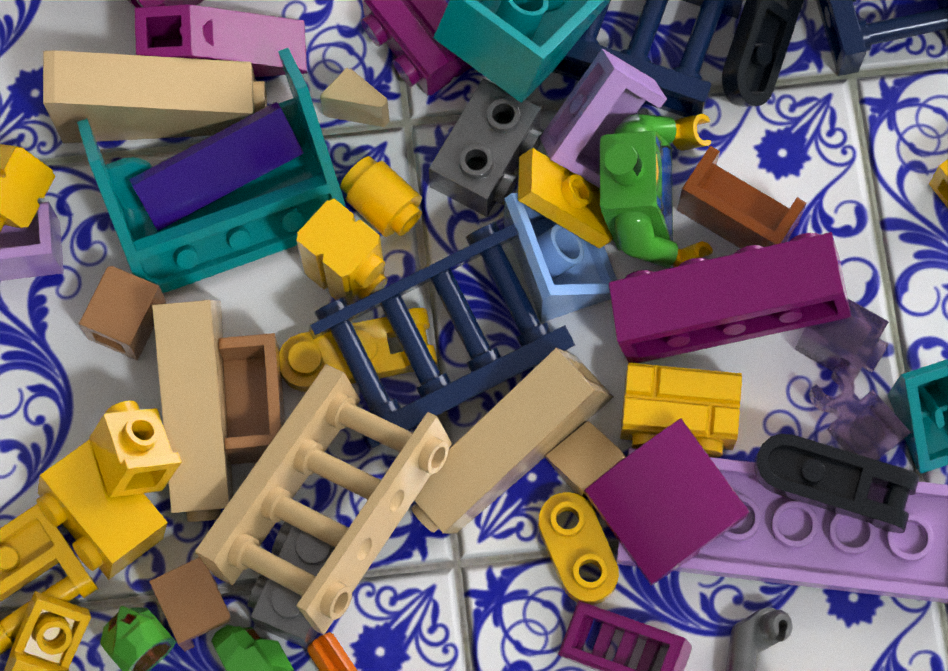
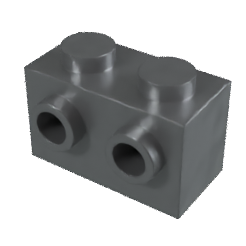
M483 78L429 167L430 187L488 217L495 203L504 205V198L513 192L518 181V176L513 173L519 164V156L531 148L538 150L541 144L540 137L544 130L540 129L541 108L527 100H524L522 103L499 86Z
M284 522L273 544L272 554L317 576L335 547ZM263 575L258 577L248 600V607L254 609L251 618L257 628L306 649L314 641L318 633L296 606L302 596Z

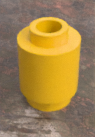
M371 156L364 157L357 162L345 175L340 184V189L347 194L346 202L384 237H388L395 232L399 236L406 234L422 215V211L418 208L422 201V196L384 161L376 162Z

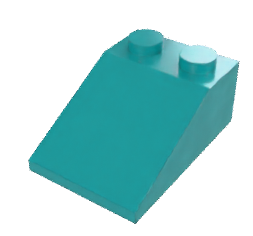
M450 0L433 38L522 103L554 71L610 0Z

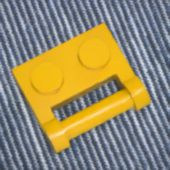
M38 504L0 528V602L58 563H60L67 576L42 593L66 602L71 601L78 595H81L83 598L87 597L98 589L96 583L59 528L48 521ZM30 601L0 620V655L13 646V639L16 638Z

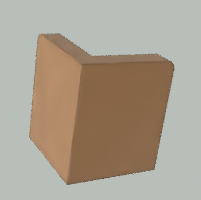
M109 266L106 268L79 325L88 340L138 360L154 329L152 305L166 304V299L159 285L114 266Z
M199 557L149 581L174 637L184 652L195 647L192 639L229 622L231 619L214 575Z

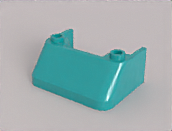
M289 48L280 50L278 53L293 98L278 104L304 154L159 231L155 228L129 180L150 169L152 165L136 157L123 158L105 165L88 118L77 122L88 162L132 274L159 285L162 293L297 246V232L327 200L335 198L346 207L307 84Z

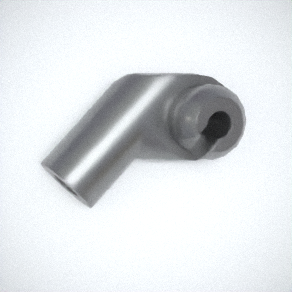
M767 607L756 611L735 624L731 631L725 671H755L757 654L778 642L786 640L791 635L793 623L790 616L783 610Z

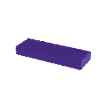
M276 101L129 180L155 228L159 231L304 154Z

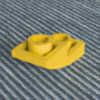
M34 591L4 671H69V666L91 619L89 609Z

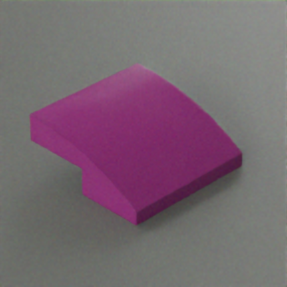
M681 418L636 449L584 490L588 499L651 586L696 556L700 549L748 517L750 513Z

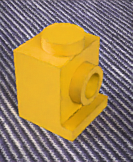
M123 401L108 408L89 437L109 498L162 491L182 463L179 453H172L158 409L140 410L138 403L135 401Z

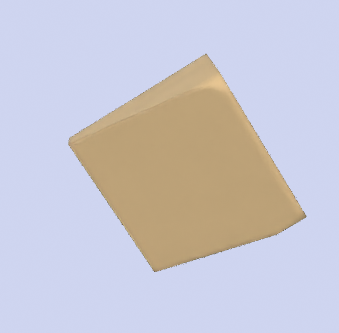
M346 68L320 95L322 112L327 117L385 127L390 122L387 98L351 68Z
M587 421L547 453L545 458L576 494L586 497L584 490L626 458V456L592 423Z

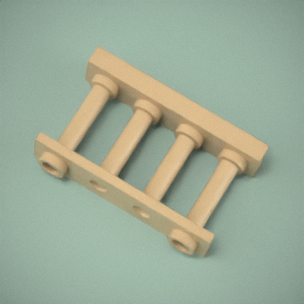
M327 364L323 367L195 550V553L215 577L232 586L242 571L250 568L302 596L296 605L313 629L323 635L332 622L339 619L346 612L352 599V592L431 474L437 473L443 467L448 457L449 448L452 445L438 417L432 413L427 412L412 433L358 407L357 405L361 400L345 373ZM348 427L400 452L382 480L325 453L341 429ZM315 473L367 499V502L349 528L293 500L308 476ZM282 520L335 547L317 576L260 547L277 522Z

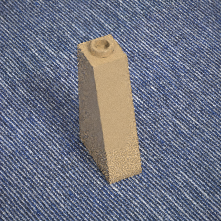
M58 50L43 51V104L63 143L83 142L77 122L88 118L96 142L212 136L267 107L265 81H256L251 62Z
M203 300L152 305L163 427L172 453L178 452L182 462L169 480L171 513L186 512L187 522L216 520L221 514V509L225 508L234 496L232 464L225 452L224 439L228 438L224 366L218 346V339L223 338L221 301Z
M555 348L449 449L448 457L443 467L437 473L431 474L414 501L416 503L411 507L412 512L433 533L440 529L443 534H457L544 459L547 453L603 408L614 396L577 356Z

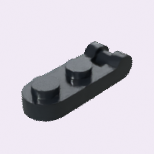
M746 0L722 73V87L726 98L732 104L739 107L760 106L770 99L804 0Z
M792 434L771 436L762 444L755 457L754 464L757 480L765 489L775 494L871 523L879 529L893 533L905 532L909 514L905 512L908 496L915 495L920 478L918 474L910 470ZM871 482L882 485L886 489L882 503L867 499Z

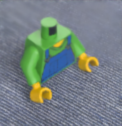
M634 114L621 121L615 129V134L601 136L600 207L619 251L622 250L631 257L665 268L671 266L678 267L686 260L703 258L713 254L712 247L704 241L682 249H678L677 243L673 241L672 147L670 144L673 142L674 146L681 151L709 146L711 140L704 141L697 133V125L710 122L707 115L698 114L674 121L672 117Z

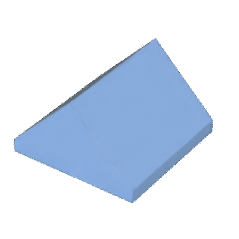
M511 193L504 198V226L506 228L514 224L519 233L510 242L541 323L611 299L609 282L615 281L617 278L604 246L600 249L519 202L518 193Z

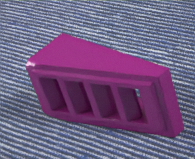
M578 601L558 655L596 671H652L659 650L663 647L668 649L660 671H684L692 645L684 637ZM593 621L601 623L602 627L590 654L582 650ZM617 629L624 633L612 662L605 659ZM640 638L645 640L646 644L635 670L629 668L628 664L637 640Z

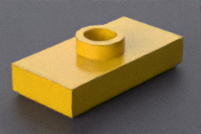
M534 148L519 156V202L599 249L613 241V237L601 213L600 189L586 181L582 176L550 160L549 157Z

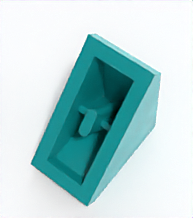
M948 359L901 374L887 395L916 469L920 474L948 465Z

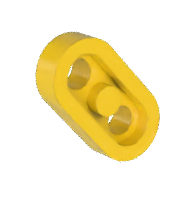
M563 492L550 497L540 510L538 529L565 593L575 602L581 601L590 605L599 604L608 599L614 592L619 577V569L595 511L588 500L576 493ZM565 511L574 513L578 518V524L572 529L560 527L556 520L560 513ZM588 563L596 565L601 572L600 578L594 582L583 580L579 574L581 566Z

